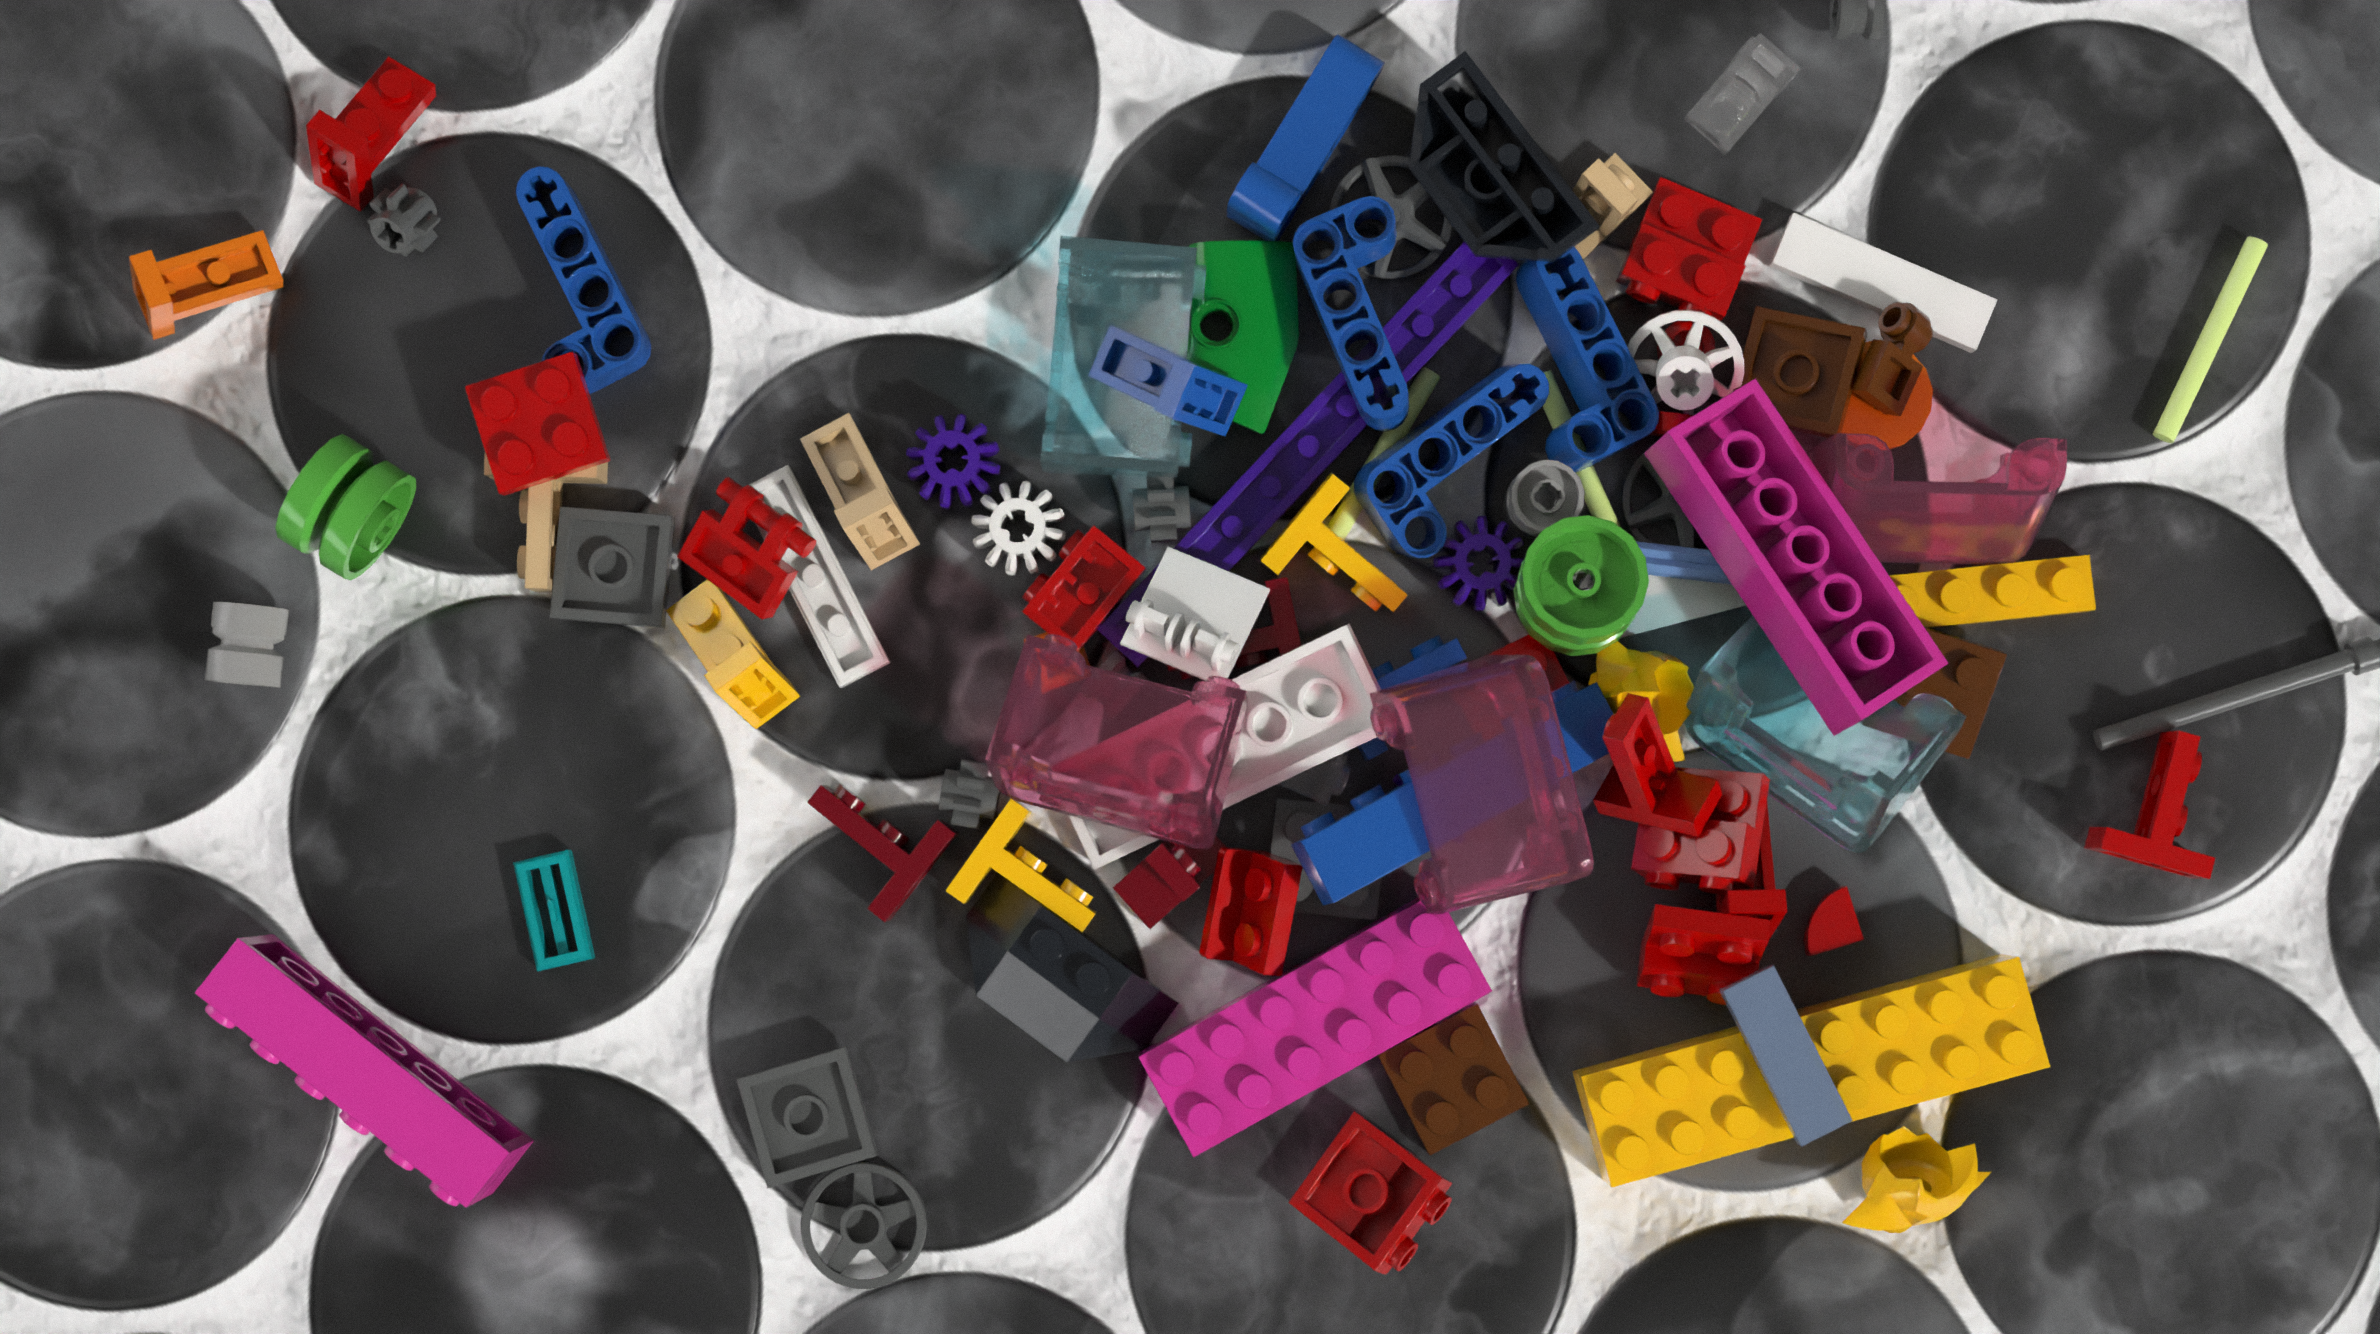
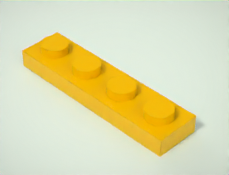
M2090 555L1890 575V578L1922 625L1928 628L2096 610Z

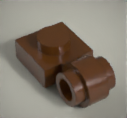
M1895 302L1887 306L1881 313L1878 327L1883 340L1873 339L1851 390L1883 414L1901 416L1923 368L1922 365L1912 358V355L1923 350L1929 344L1933 335V329L1929 317L1911 303Z

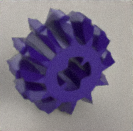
M964 414L957 415L953 430H948L947 423L942 415L936 416L934 424L939 432L937 435L932 437L922 427H919L915 432L920 441L926 445V448H907L906 456L909 459L924 462V464L910 469L907 472L908 477L912 482L929 478L919 492L925 500L933 497L942 488L939 497L942 508H950L954 492H959L960 500L965 508L971 507L973 499L968 489L975 486L981 494L989 495L992 489L986 481L980 478L981 475H1000L1001 468L998 464L983 461V459L996 455L1000 451L997 442H986L978 445L985 438L988 429L984 424L979 423L966 434L968 419ZM961 450L967 452L968 455L961 457L966 467L960 473L953 468L946 473L940 471V468L946 467L941 459L945 452L949 451L953 455L958 454Z
M1478 516L1476 518L1474 535L1464 521L1456 522L1453 527L1460 543L1447 536L1442 547L1452 557L1440 556L1432 560L1433 568L1450 569L1451 572L1450 575L1443 577L1437 582L1438 588L1444 590L1456 583L1460 587L1452 600V603L1456 606H1460L1466 600L1469 592L1473 593V607L1478 612L1483 611L1486 607L1487 592L1498 607L1505 605L1507 597L1501 585L1514 591L1517 577L1509 573V571H1519L1524 558H1511L1510 553L1524 545L1522 538H1514L1505 544L1501 538L1507 532L1509 525L1504 521H1501L1494 528L1492 534H1487L1488 521L1486 516ZM1481 551H1485L1492 558L1487 564L1494 565L1493 572L1485 571L1479 577L1474 576L1469 571V568L1474 563H1467L1468 554L1476 556Z

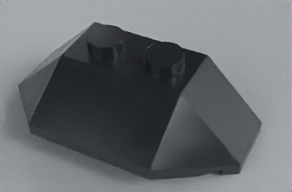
M1466 51L1420 84L1409 170L1475 257L1554 262L1599 229V224Z
M999 873L996 874L966 915L976 996L1065 1062L1146 1049L1179 1004V1002L1095 940L1075 928Z

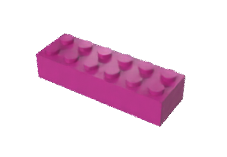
M1753 379L1670 429L1644 453L1834 736L1862 721L1948 664L1931 636L1756 379Z
M1430 890L1282 972V976L1273 977L1140 1051L1138 1057L1194 1158L1487 995L1492 990L1438 892Z
M274 934L238 938L195 992L196 995L208 1003L205 1011L212 1019L227 1028L233 1029L237 1026L253 1039L249 1044L253 1051L270 1063L278 1064L280 1061L297 1074L294 1081L303 1091L316 1099L322 1100L326 1097L342 1109L339 1117L346 1125L362 1135H368L369 1132L375 1135L387 1145L384 1152L394 1163L409 1171H412L414 1167L432 1181L429 1185L431 1191L449 1205L457 1206L460 1203L467 1208L493 1194L534 1142V1139Z

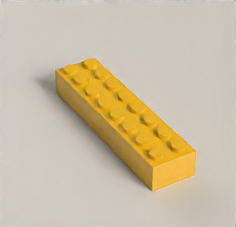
M1998 954L1797 1009L1853 1121L2050 1067L2020 958L2017 956ZM1737 1026L1572 1071L1602 1180L1610 1187L1794 1138Z

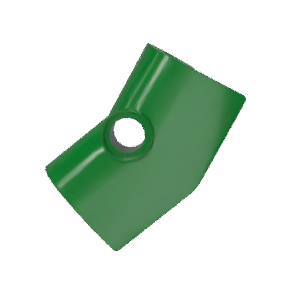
M1206 241L1190 244L1188 246L1191 325L1179 355L1208 369L1247 384L1248 386L1232 422L1259 434H1264L1298 344L1297 274L1293 242ZM1213 315L1222 316L1231 324L1232 332L1222 341H1210L1204 337L1200 329L1204 319Z

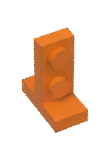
M263 230L156 262L152 250L129 256L133 291L153 340L175 334L174 321L283 287V278Z

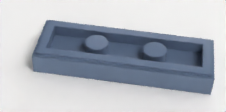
M1768 965L1719 990L1797 1145L1802 1147L1853 1121L1774 965Z

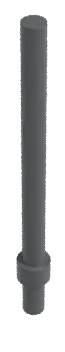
M2370 637L2356 640L2345 644L2343 651L2093 730L2095 744L2100 751H2104L2348 672L2360 675L2379 669L2380 639L2373 641Z

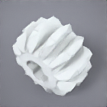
M1004 482L999 485V492L1004 499L1002 503L998 505L988 495H984L980 499L983 506L992 512L991 517L984 515L972 516L971 523L974 526L990 530V532L974 538V546L977 549H983L996 544L988 553L985 562L990 567H994L1004 555H1007L1005 565L1007 575H1016L1019 559H1025L1026 567L1030 574H1036L1039 572L1033 555L1040 552L1046 560L1054 562L1057 555L1052 548L1045 544L1046 540L1064 542L1066 539L1064 531L1047 527V525L1059 522L1065 517L1061 508H1054L1042 513L1052 499V494L1048 490L1042 491L1031 502V482H1022L1019 498H1013L1009 485ZM1016 515H1024L1028 526L1034 528L1029 538L1025 534L1022 535L1025 540L1022 542H1013L1010 532L1004 529L1008 520L1015 523L1013 517Z

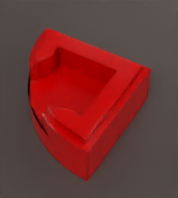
M1847 886L1838 887L1824 895L1813 910L1804 932V946L1807 956H1813L1864 940Z

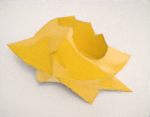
M1618 641L1598 652L1596 658L1597 672L1591 674L1588 684L1591 685L1597 682L1613 714H1616L1627 693L1648 697L1673 762L1686 761L1678 729L1692 713L1686 704L1696 691L1687 673L1689 667L1675 656L1657 650L1640 652L1627 649Z
M1903 1126L1889 1134H1883L1870 1145L1861 1162L1862 1187L1867 1197L1842 1223L1858 1228L1877 1231L1884 1230L1888 1233H1902L1911 1226L1941 1220L1958 1209L1991 1172H1978L1975 1143L1946 1151L1928 1133L1917 1136Z

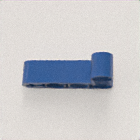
M1337 34L1321 57L1257 164L1252 162L1240 179L1228 202L1227 217L1266 241H1279L1376 83L1385 62Z
M539 166L529 169L520 177L517 183L516 196L518 203L582 329L548 347L542 356V361L573 351L583 359V375L589 394H592L643 367L651 354L650 339L575 191L558 172L549 167ZM549 187L553 191L550 194L551 200L556 210L562 215L561 217L554 218L541 204L543 201L541 191ZM569 235H583L584 243L580 253L571 258L561 257L560 245L563 240ZM599 282L607 283L609 293L606 301L597 307H587L584 299L588 288ZM619 332H632L634 344L631 350L626 355L620 357L611 356L609 346L612 338Z
M1367 196L1318 215L1301 224L1294 234L1293 247L1297 267L1358 411L1366 425L1374 430L1385 432L1396 429L1407 418L1409 394L1407 384L1357 269L1388 255L1395 246L1397 232L1394 210L1389 203L1379 197ZM1368 219L1379 220L1386 226L1384 232L1375 238H1365L1359 235L1356 229L1360 223ZM1314 241H1327L1333 245L1334 250L1331 255L1322 260L1311 259L1305 254L1308 245ZM1337 290H1347L1356 297L1352 306L1340 311L1327 306L1326 299ZM1357 340H1369L1376 345L1377 351L1374 356L1365 361L1354 360L1347 354L1349 346ZM1377 376L1380 377V384L1385 395L1388 398H1392L1393 407L1389 410H1383L1379 403L1375 404L1374 388L1371 380Z
M1573 247L1554 262L1523 261L1516 272L1518 290L1580 412L1550 432L1546 439V454L1549 460L1559 461L1571 467L1574 472H1579L1629 448L1652 433L1658 424L1659 411L1577 249ZM1563 294L1565 298L1560 300L1558 296ZM1567 313H1571L1578 319L1581 330L1571 325ZM1593 362L1602 367L1606 380L1598 377L1595 373ZM1618 411L1627 416L1631 424V430L1622 425L1618 417ZM1573 432L1584 440L1586 452L1578 449L1574 444Z
M1531 364L1502 366L1494 370L1360 469L1354 480L1355 496L1393 551L1403 556L1428 558L1437 554L1444 546L1447 538V527L1442 516L1426 495V492L1526 420L1546 403L1549 395V382L1546 375L1538 367ZM1513 380H1522L1525 385L1519 390V395L1522 399L1505 400L1499 405L1493 400L1504 398L1515 389ZM1470 407H1475L1483 418L1482 429L1474 437L1470 436L1463 426V417ZM1427 439L1432 440L1439 450L1438 461L1429 470L1421 465L1418 458L1419 448ZM1386 471L1393 477L1395 490L1389 500L1381 502L1374 493L1373 484L1376 477ZM1419 517L1426 527V535L1424 541L1419 546L1413 548L1406 540L1405 529L1411 519Z

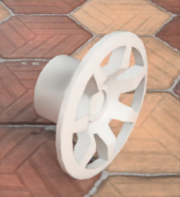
M1674 310L1660 314L1640 327L1627 345L1634 359L1638 346L1652 332L1663 355L1659 361L1653 359L1634 361L1640 373L1656 377L1657 385L1651 391L1656 404L1663 400L1670 407L1683 410L1684 414L1693 415L1694 409L1704 404L1709 399L1711 393L1724 398L1732 393L1733 389L1742 385L1744 358L1739 342L1724 323L1704 312ZM1675 321L1694 322L1688 332L1684 346L1677 347L1661 326ZM1703 325L1717 331L1727 342L1728 346L1711 350L1705 354L1699 350ZM1733 356L1734 373L1732 381L1727 388L1713 377L1712 368Z

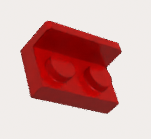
M1094 525L1086 535L1078 529L1059 551L1058 556L1064 561L1051 577H1048L1044 572L1041 573L1022 597L1029 603L1022 611L1023 614L1074 656L1146 571V567Z
M1221 847L1218 851L1199 954L1207 959L1233 961L1262 975L1282 976L1303 869L1302 865L1266 851Z

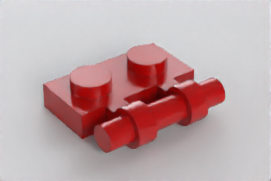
M727 477L716 490V495L729 504L724 516L714 509L703 510L677 557L760 619L772 618L799 572L782 560L784 553L790 548L796 554L805 558L814 549L816 540L802 530L803 524L789 513L781 515L763 502L764 495L751 485L743 487L732 478ZM749 520L768 532L762 544L743 531Z

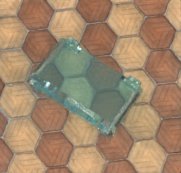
M1072 236L1060 237L1058 259L1059 286H1057L1052 359L1048 404L1045 416L1047 430L1045 429L1042 440V472L1177 477L1178 466L1189 467L1192 433L1181 432L1182 422L1154 411L1155 407L1099 382L1088 375L1110 324L1187 358L1192 298L1204 299L1206 265L1196 264L1197 248Z
M1752 615L1701 667L1687 710H1690L1692 713L1684 721L1688 734L1701 748L1734 771L1763 773L1770 779L1768 789L1770 797L1848 851L1859 853L1865 852L1885 830L1957 736L1967 716L1955 709L1946 699L1922 693L1916 695L1905 707L1892 700L1862 721L1834 736Z

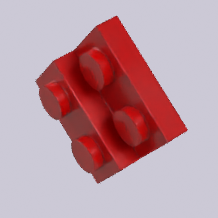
M1660 177L1654 187L1653 194L1649 199L1615 282L1627 286L1625 293L1638 301L1654 305L1660 300L1677 307L1678 310L1704 312L1721 321L1730 306L1746 267L1744 263L1763 219Z
M1676 767L1678 771L1717 779L1723 794L1699 837L1638 823L1631 869L1646 878L1645 885L1663 890H1678L1680 882L1699 884V890L1717 895H1725L1728 890H1733L1734 887L1754 889L1770 779L1763 773Z
M1655 904L1640 944L1637 986L1650 988L1652 993L1663 997H1679L1684 995V993L1707 996L1710 1002L1726 1005L1719 990L1759 970V961L1769 942L1770 920Z
M1354 1111L1288 1203L1374 1271L1387 1275L1392 1267L1396 1271H1401L1413 1258L1418 1249V1243L1412 1239L1423 1223L1426 1221L1430 1225H1434L1447 1211L1452 1198L1446 1192L1452 1183L1361 1114Z

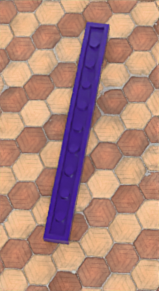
M1463 242L1383 327V331L1406 384L1411 381L1517 269L1518 262L1514 259L1475 257ZM1369 341L1353 359L1358 361L1370 359L1377 351L1376 345ZM1342 371L1173 549L1230 572L1368 426L1358 411ZM1377 376L1371 380L1374 388L1375 404L1379 403L1384 409L1392 401V398H1388L1385 395L1380 384V377ZM1159 564L1097 629L1137 668L1144 663L1148 656L1122 646L1120 642L1130 622L1126 621L1129 607L1134 600L1141 602Z

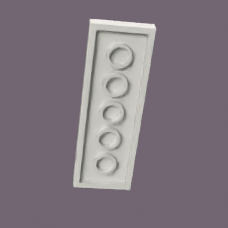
M1349 623L1226 682L1224 688L1217 686L1046 769L1095 870L1397 728L1398 724Z

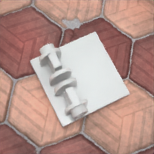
M1167 547L1141 602L1134 600L1129 607L1126 621L1130 622L1120 644L1224 688L1265 603L1270 588Z

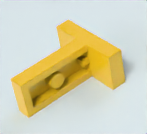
M1331 472L1263 553L1260 560L1278 575L1303 544L1308 541L1314 546L1308 556L1332 576L1339 569H1342L1357 583L1351 591L1370 608L1377 611L1384 604L1394 612L1408 596L1407 593L1323 523L1324 519L1350 489L1348 485Z
M708 579L665 610L708 673L704 676L713 690L753 728H759L800 697L789 679L769 659L723 591Z
M1011 798L950 883L946 892L963 904L968 903L990 870L994 869L1083 932L1097 913L1088 906L1093 896L1067 878L1061 886L1042 874L1048 864L1024 847L1020 846L1015 854L1007 849V846L1032 812Z

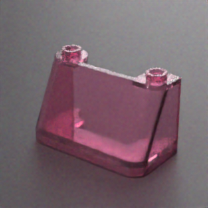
M1836 433L1808 450V457L1880 562L1995 565L2016 562L2024 557L2031 548L2065 478L2067 469V439L2036 438L2026 440L2016 446L2011 453L2000 455V467L1995 474L1974 482L1894 481V461L1891 450L1877 436L1868 434Z
M1048 634L1043 639L1027 635L985 757L996 788L1007 797L1029 805L1197 849L1211 848L1219 826L1248 703L1247 691L1240 689L1236 682L1220 676H1209L1206 682L1194 683L1192 692L1086 665L1084 657L1076 651V643L1063 636Z
M1487 655L1370 693L1373 705L1370 719L1376 736L1381 741H1386L1395 749H1404L1432 857L1421 861L1419 873L1414 877L1417 896L1421 903L1426 906L1428 913L1444 914L1569 883L1589 876L1592 873L1594 865L1592 848L1550 685L1544 669L1533 656Z

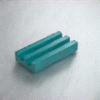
M564 850L513 862L537 972L594 959L595 953L572 850ZM554 864H559L578 949L575 952H571L552 866ZM537 868L540 870L558 955L549 957L531 870Z

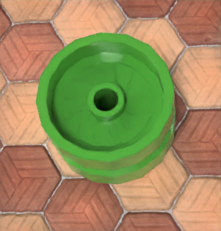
M344 434L330 439L313 455L289 489L279 510L275 526L277 538L305 554H310L319 549L320 564L342 578L351 581L361 576L377 561L400 529L413 502L416 491V478L386 460L374 465L373 451Z
M1590 515L1563 518L1543 529L1526 552L1513 591L1517 616L1528 634L1548 650L1570 656L1598 653L1620 639L1643 606L1649 584L1646 558L1633 536L1612 521Z

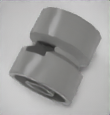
M1541 460L1529 464L1510 482L1504 494L1503 510L1507 522L1518 534L1528 539H1536L1543 529L1561 519L1579 516L1584 506L1585 491L1580 477L1571 467L1559 461Z
M213 602L212 634L221 640V644L208 649L205 680L281 688L284 657L273 649L274 644L283 641L284 636L287 635L289 610L252 604Z

